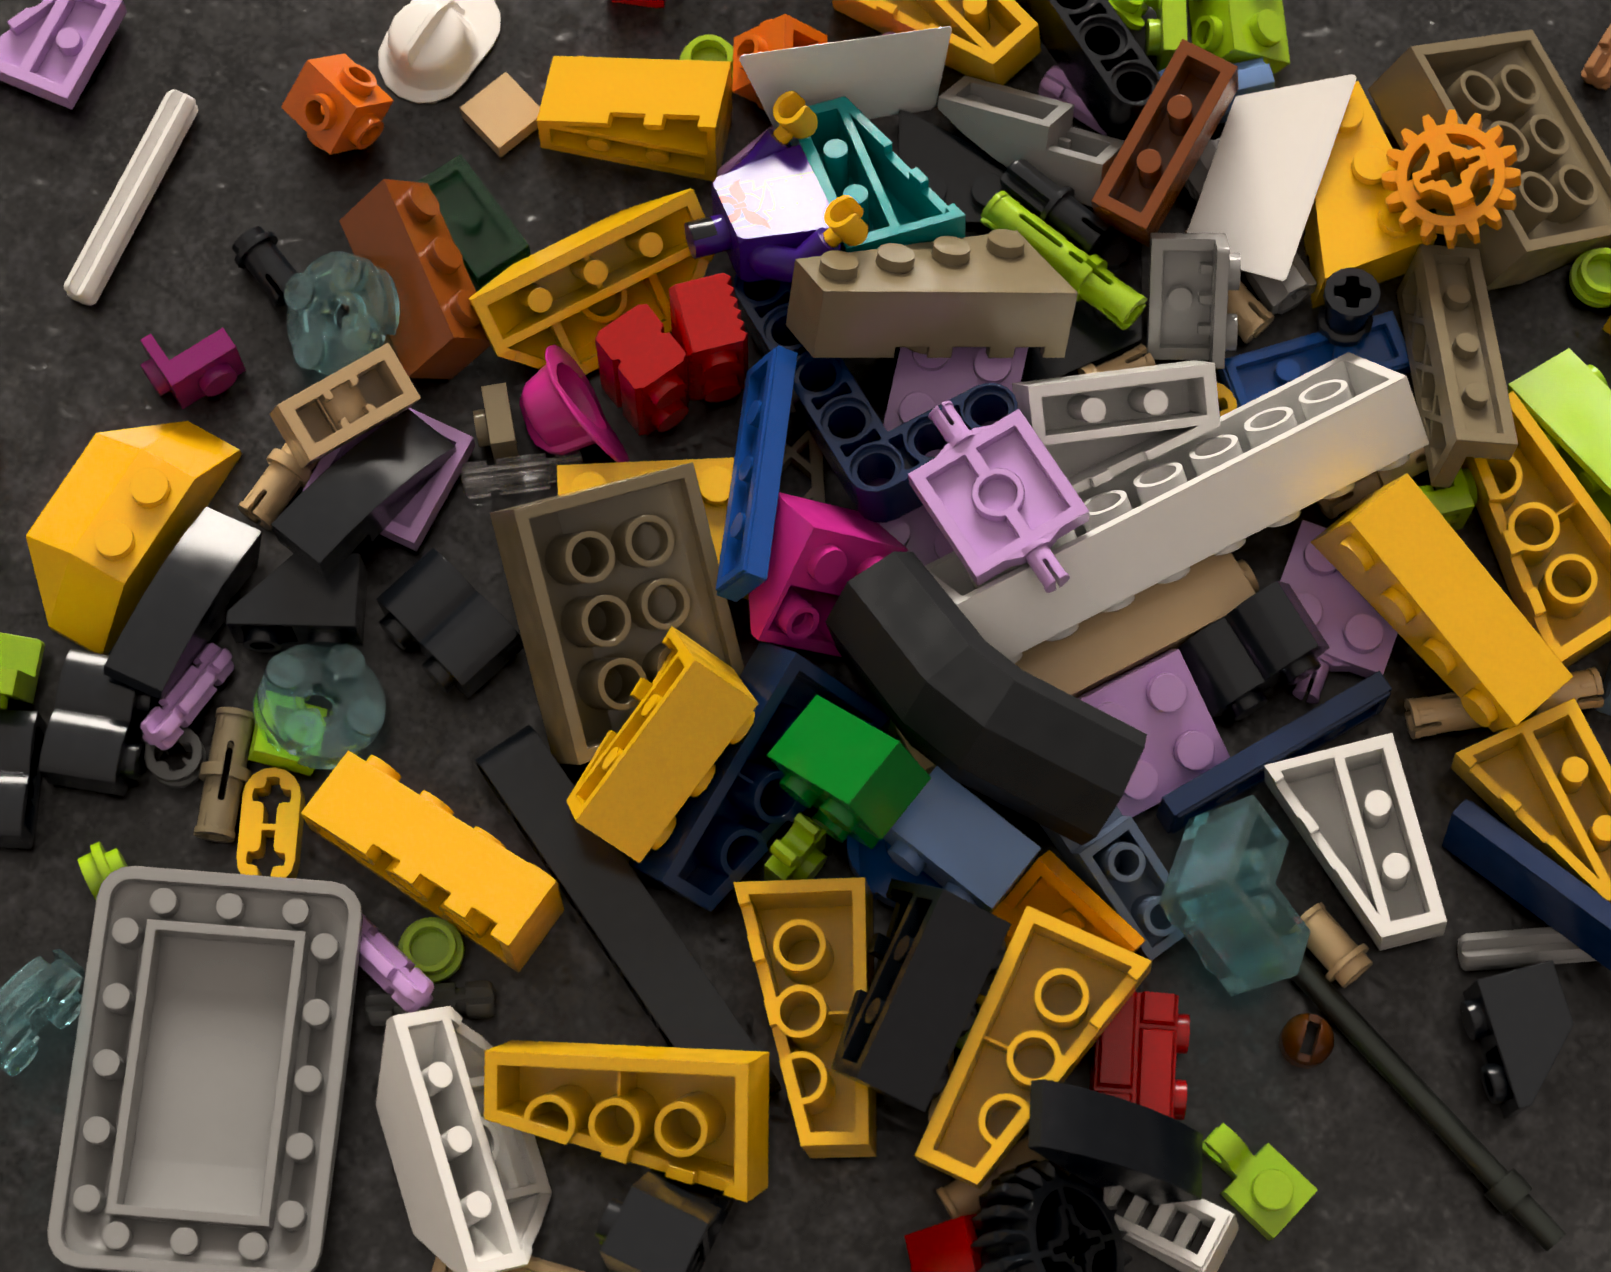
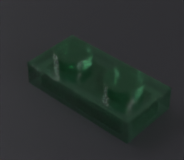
M461 154L417 181L428 183L432 193L436 196L441 214L453 241L461 251L465 268L480 288L492 281L512 264L531 255L529 244Z

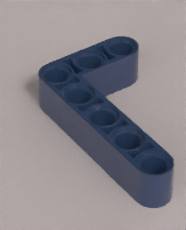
M736 274L733 287L735 288L742 318L747 331L763 357L778 345L798 353L791 402L858 512L870 521L887 523L923 506L909 484L908 473L936 458V456H925L928 452L936 449L942 450L947 444L933 421L928 417L932 409L887 432L842 358H813L801 343L785 346L788 343L799 341L786 326L792 283L770 279L745 282L739 279ZM766 297H772V298L767 299V300H764V301H759L760 299H763V298H766ZM984 383L975 386L948 400L953 403V407L969 430L982 427L981 425L989 421H999L1018 410L1015 395L1007 387L998 383ZM822 386H831L821 392H812ZM940 404L938 407L942 411V404ZM849 432H860L857 436L849 439L840 438ZM880 478L890 479L884 485L869 486L874 480Z

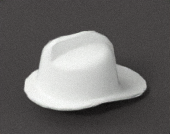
M412 0L410 4L404 6L394 16L379 49V70L386 86L399 98L416 104L436 103L452 96L467 81L475 68L491 50L500 33L501 14L495 1Z

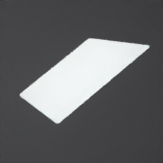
M938 27L744 54L740 56L739 60L775 130L780 124L773 116V106L779 96L787 91L797 92L806 101V106L846 96L868 119L899 115V110H906L910 113L932 110L936 106L952 27Z
M1351 74L1236 96L1187 233H1225L1230 246V253H1240L1242 271L1285 281L1352 94L1356 76Z

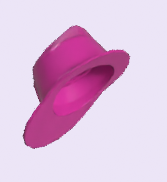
M555 344L547 347L545 352L546 365L526 382L519 402L528 434L535 445L550 454L564 455L596 443L616 462H630L622 443L604 417L596 393L582 369L563 348Z

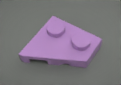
M43 0L37 6L25 8L7 21L10 29L0 36V81L73 110L127 13L123 0Z

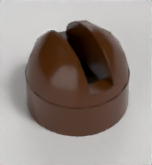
M1302 1013L1292 1017L1284 1025L1279 1035V1048L1283 1057L1290 1064L1298 1068L1310 1069L1319 1066L1329 1057L1334 1047L1332 1028L1326 1020L1312 1013ZM1308 1024L1318 1028L1311 1055L1300 1052Z

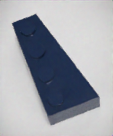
M760 641L739 676L759 703L753 710L755 718L751 728L738 743L734 745L729 743L714 763L716 766L714 776L706 789L695 798L689 796L675 815V828L665 844L657 850L650 849L640 863L632 858L628 863L631 867L675 894L710 912L734 888L733 882H739L769 850L766 843L786 821L794 823L793 820L797 814L803 813L807 809V807L796 801L780 786L779 782L785 775L767 757V754L812 699L819 695L879 730L890 719L885 712L798 653Z

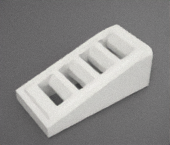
M1122 1186L1105 1187L1103 1198L1107 1206H1117L1125 1188ZM1137 1195L1134 1196L1123 1217L1115 1214L1114 1219L1118 1229L1128 1232L1122 1239L1181 1272H1217L1239 1229L1234 1213L1203 1198L1194 1201L1160 1204L1148 1229L1138 1224L1149 1202ZM1179 1210L1187 1216L1175 1239L1171 1242L1163 1237L1176 1212ZM1202 1224L1211 1229L1198 1254L1189 1249Z

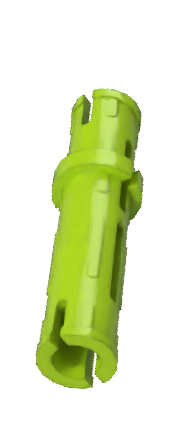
M1004 190L995 194L987 203L981 213L982 218L980 222L991 230H1017L1078 292L1077 302L1085 300L1106 315L1108 319L1122 330L1128 329L1141 315L1146 306L1147 298L1114 276L1107 269V262L1097 254L1089 256L1077 248L1067 238L1035 214L1025 209Z

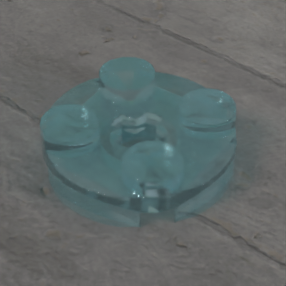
M344 251L325 254L313 261L304 273H296L291 276L284 290V298L288 305V336L293 348L295 361L300 367L329 376L381 347L387 334L395 336L400 316L399 297L395 283L383 268L376 267L368 258ZM341 304L349 306V314L342 318V328L340 329L337 325L336 317Z
M307 643L288 648L275 655L268 662L253 699L255 722L266 741L278 752L282 747L288 753L300 757L298 764L313 769H334L348 750L361 757L368 746L376 739L382 728L386 712L385 696L378 678L365 664L363 654L357 648L348 644H338L332 648L309 645ZM312 695H320L327 698L333 704L329 717H322L318 708H307L305 702L309 701Z
M62 949L53 950L55 961L51 964L41 956L33 959L13 975L0 989V1069L4 1070L11 1077L23 1071L31 1063L39 1049L36 1044L43 1039L54 1025L58 1029H63L80 1014L82 995L78 991L83 983L84 969Z

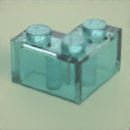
M1254 795L1189 818L1159 901L1170 923L1180 929L1200 955L1204 967L1218 978L1231 997L1298 975L1311 932L1276 885L1289 842Z

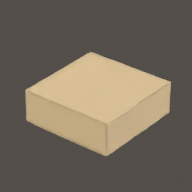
M507 72L503 73L460 107L462 118L500 158L538 129L537 117L540 106Z

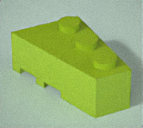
M1568 348L1509 383L1508 394L1512 391L1515 392L1611 524V389L1599 369L1591 364L1586 365Z

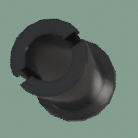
M260 226L253 227L244 232L234 242L232 250L236 254L234 261L239 268H247L269 295L275 307L285 306L299 296L293 288L296 287L299 292H302L306 289L307 281L298 274L276 246L278 238L274 232H265Z

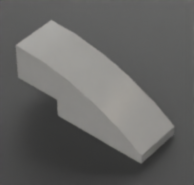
M966 75L938 97V109L965 136L1006 167L1013 161L1026 160L1059 187L1070 186L1075 190L1074 198L1081 204L1092 207V198L1125 142L1120 139L1072 127L1074 104Z

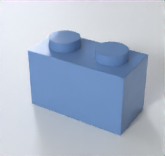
M936 766L929 774L931 777L930 781L884 836L883 840L891 845L887 852L898 865L909 873L918 876L924 871L939 883L943 889L992 913L1034 862L1041 847Z

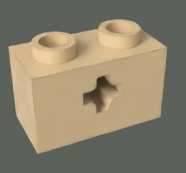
M386 343L281 402L269 415L301 469L407 410L420 400L421 397L390 344Z

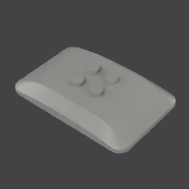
M143 866L121 867L110 873L101 883L96 899L48 1223V1244L54 1256L68 1266L79 1269L115 1272H314L318 1267L323 1252L334 1174L363 924L362 906L356 894L346 885L333 881Z

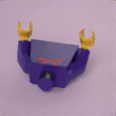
M787 91L775 101L773 116L780 124L776 130L767 129L742 160L726 174L716 177L712 182L713 215L685 223L686 240L694 259L726 251L738 278L745 282L770 279L792 283L795 259L821 256L823 253L832 250L841 251L840 243L842 241L848 246H857L862 244L868 235V225L861 219L864 209L849 195H842L829 204L801 145L791 146L789 143L793 137L797 139L810 137L818 127L817 115L806 106V101L795 91Z

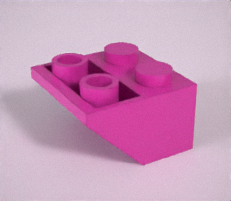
M779 492L768 577L765 582L748 593L751 634L758 641L842 657L837 651L825 621L847 581L892 552H907L908 549L879 523L864 518L858 511Z

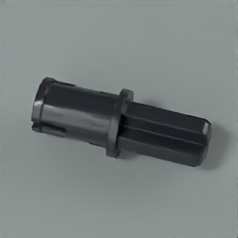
M1026 160L1013 161L1002 175L1000 185L1006 192L1089 256L1097 254L1098 250L1094 248L1095 245L1102 250L1112 236L1114 227L1103 221L1075 199L1074 189L1070 186L1059 187Z

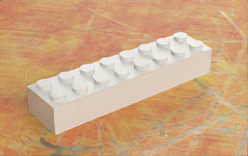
M1347 352L1220 416V427L1151 461L1146 460L1113 476L1114 479L1098 487H1091L1078 493L1089 510V521L1057 539L1050 548L1064 571L1070 576L1067 583L1062 587H1059L1056 582L1055 591L1047 593L1044 590V586L1028 563L1012 566L979 586L976 585L954 551L925 565V567L984 640L1015 664L1021 659L1022 652L1044 641H1057L1070 636L1079 628V623L1100 612H1114L1128 606L1135 599V594L1157 583L1167 584L1183 578L1190 572V566L1212 555H1225L1236 551L1245 544V538L1266 527L1283 526L1294 521L1300 516L1301 509L1321 499H1333L1349 493L1355 487L1356 481L1376 471H1388L1400 467L1409 460V454L1428 445L1429 441L1407 376Z

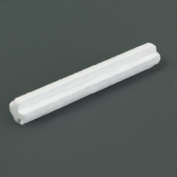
M175 89L165 94L64 283V290L67 292V296L76 302L87 306L97 303L198 113L196 100L190 95Z

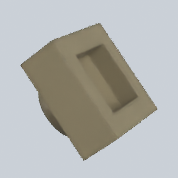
M506 382L481 386L484 409L473 410L479 447L491 446L495 467L520 463Z

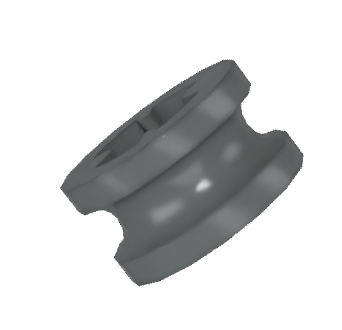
M180 726L184 733L176 741V743L182 745L186 752H192L190 760L182 758L186 765L182 769L172 771L166 761H160L162 753L170 755L168 749L161 750L155 745H149L148 743L145 746L144 759L148 769L162 785L170 788H185L196 783L199 780L198 775L201 763L207 762L208 755L203 743L187 727L183 728Z

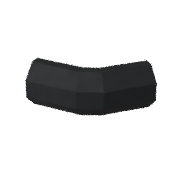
M894 551L847 581L825 623L837 651L908 743L942 769L953 780L1080 845L1096 838L1124 794L1145 748L1147 734L1023 671L984 640L914 552Z

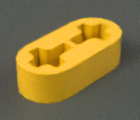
M276 767L264 768L253 774L245 784L242 794L236 855L237 868L240 874L262 876L258 867L252 865L253 859L264 857L267 838H274V850L279 859L285 860L283 866H274L272 868L271 877L297 878L300 868L304 818L301 812L305 808V796L296 778L285 769ZM273 785H280L284 795L290 798V802L279 803L276 824H268V811L264 804L258 801L259 796L265 797L270 795Z

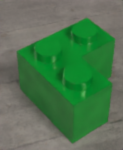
M819 695L812 699L767 754V757L785 775L779 782L780 786L805 807L811 808L813 805L818 810L812 817V820L840 843H843L850 836L871 850L879 840L883 839L931 779L929 774L900 741Z

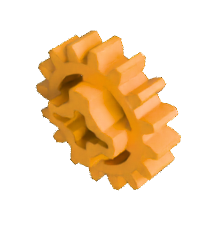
M1455 109L1448 110L1445 124L1436 125L1429 114L1422 116L1424 131L1417 135L1413 131L1404 128L1400 133L1405 150L1388 149L1386 153L1388 164L1396 169L1382 173L1383 188L1395 191L1385 198L1389 213H1396L1405 210L1399 218L1400 229L1406 233L1419 225L1421 227V242L1424 245L1428 246L1436 234L1444 235L1447 248L1454 249L1458 234L1463 233L1467 234L1474 245L1480 243V226L1487 224L1490 228L1498 231L1503 227L1502 217L1498 209L1515 210L1516 195L1509 189H1506L1521 185V170L1509 167L1518 160L1515 145L1499 148L1504 140L1503 129L1497 125L1486 133L1482 132V117L1478 113L1473 114L1467 125L1458 123ZM1451 143L1465 144L1473 147V149L1468 150ZM1427 152L1428 158L1423 169L1413 173V179L1409 180L1415 164ZM1447 172H1453L1457 179H1461V184L1450 187L1446 180H1442V175ZM1494 178L1489 194L1481 204L1476 206L1474 201L1479 190L1489 186L1490 179ZM1435 208L1452 214V216L1438 215L1428 210Z

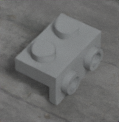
M1150 233L1146 354L1151 353L1154 360H1209V362L1215 363V369H1224L1225 351H1236L1238 336L1237 314L1227 313L1228 290L1238 291L1240 287L1241 259L1240 253H1230V246L1225 233Z

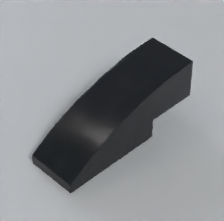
M411 410L403 411L372 432L338 459L271 524L278 541L327 580L366 537L372 542L457 451L455 445Z
M206 506L181 537L146 589L104 665L103 674L162 700L224 624L227 604L258 567L262 531Z
M1045 1079L1031 1081L1029 1149L1095 1188L1122 1186L1152 1205L1202 1199L1203 1134L1153 1109L1115 1096Z

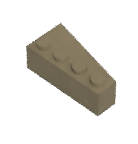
M996 229L985 235L962 238L941 236L931 242L908 245L887 243L879 246L877 249L854 252L832 250L823 253L821 256L795 259L786 326L813 358H894L896 347H906L916 353L925 354L927 358H951L953 347H986L985 352L988 358H1013L1015 347H1041L1040 354L1042 358H1065L1078 292L1017 230Z

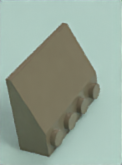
M1533 29L1410 46L1368 88L1369 93L1380 110L1383 121L1390 128L1402 151L1405 150V146L1400 132L1404 128L1419 135L1424 131L1422 116L1429 114L1436 125L1445 124L1448 110L1455 109L1459 124L1467 125L1474 113L1481 114L1482 132L1484 133L1499 125L1503 129L1504 140L1499 148L1515 145L1518 160L1509 167L1521 170V185L1514 188H1506L1516 195L1517 205L1515 210L1499 208L1498 212L1502 217L1503 227L1497 231L1490 228L1487 224L1480 226V243L1474 245L1467 234L1463 233L1458 234L1455 245L1456 247L1479 249L1487 291L1522 284L1575 262L1582 253L1588 250L1611 247V164ZM1451 143L1468 150L1473 149V147L1465 144ZM1427 152L1417 161L1412 170L1413 173L1423 169L1428 158ZM1447 172L1442 175V180H1446L1450 187L1461 184V179H1457L1453 172ZM1494 178L1490 179L1489 186L1479 190L1474 201L1476 206L1481 204L1489 194ZM1435 209L1438 215L1452 216V214Z
M693 462L490 513L551 753L558 763L581 765L590 762L608 730H612L615 733L619 732L640 703L630 696L640 678H645L652 683L671 652V649L661 643L671 626L727 663L735 670L738 676L741 675L744 670V664L728 600L717 596L716 583L719 564Z

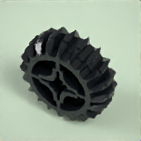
M1047 1159L1039 1162L1031 1160L1019 1164L1016 1168L1000 1174V1177L991 1180V1188L979 1196L982 1211L971 1219L974 1227L980 1233V1237L970 1245L974 1251L980 1254L982 1266L977 1272H1124V1267L1133 1259L1123 1249L1122 1238L1128 1232L1118 1229L1114 1219L1117 1206H1107L1103 1201L1104 1188L1093 1187Z

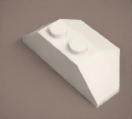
M451 1006L394 1015L386 1020L376 1109L413 1235L453 1272H505L527 1265L533 1251L531 1248L540 1230L552 1191L535 1135L484 1119V1051L493 1048V1046L480 1034L462 1023L463 1017Z

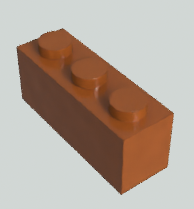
M1182 39L1091 200L1095 215L1106 223L1111 224L1118 232L1150 247V233H1157L1239 89L1238 66Z
M383 179L339 220L400 362L409 378L452 379L491 346L480 324V320L468 299L476 293V290L463 263L461 251L453 241L441 214L439 202L432 193L428 183Z

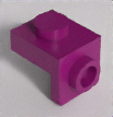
M224 328L219 329L170 360L151 333L140 340L149 358L140 364L146 377L160 397L170 391L182 409L205 395L211 397L221 394L235 383L239 374L246 371L236 345Z

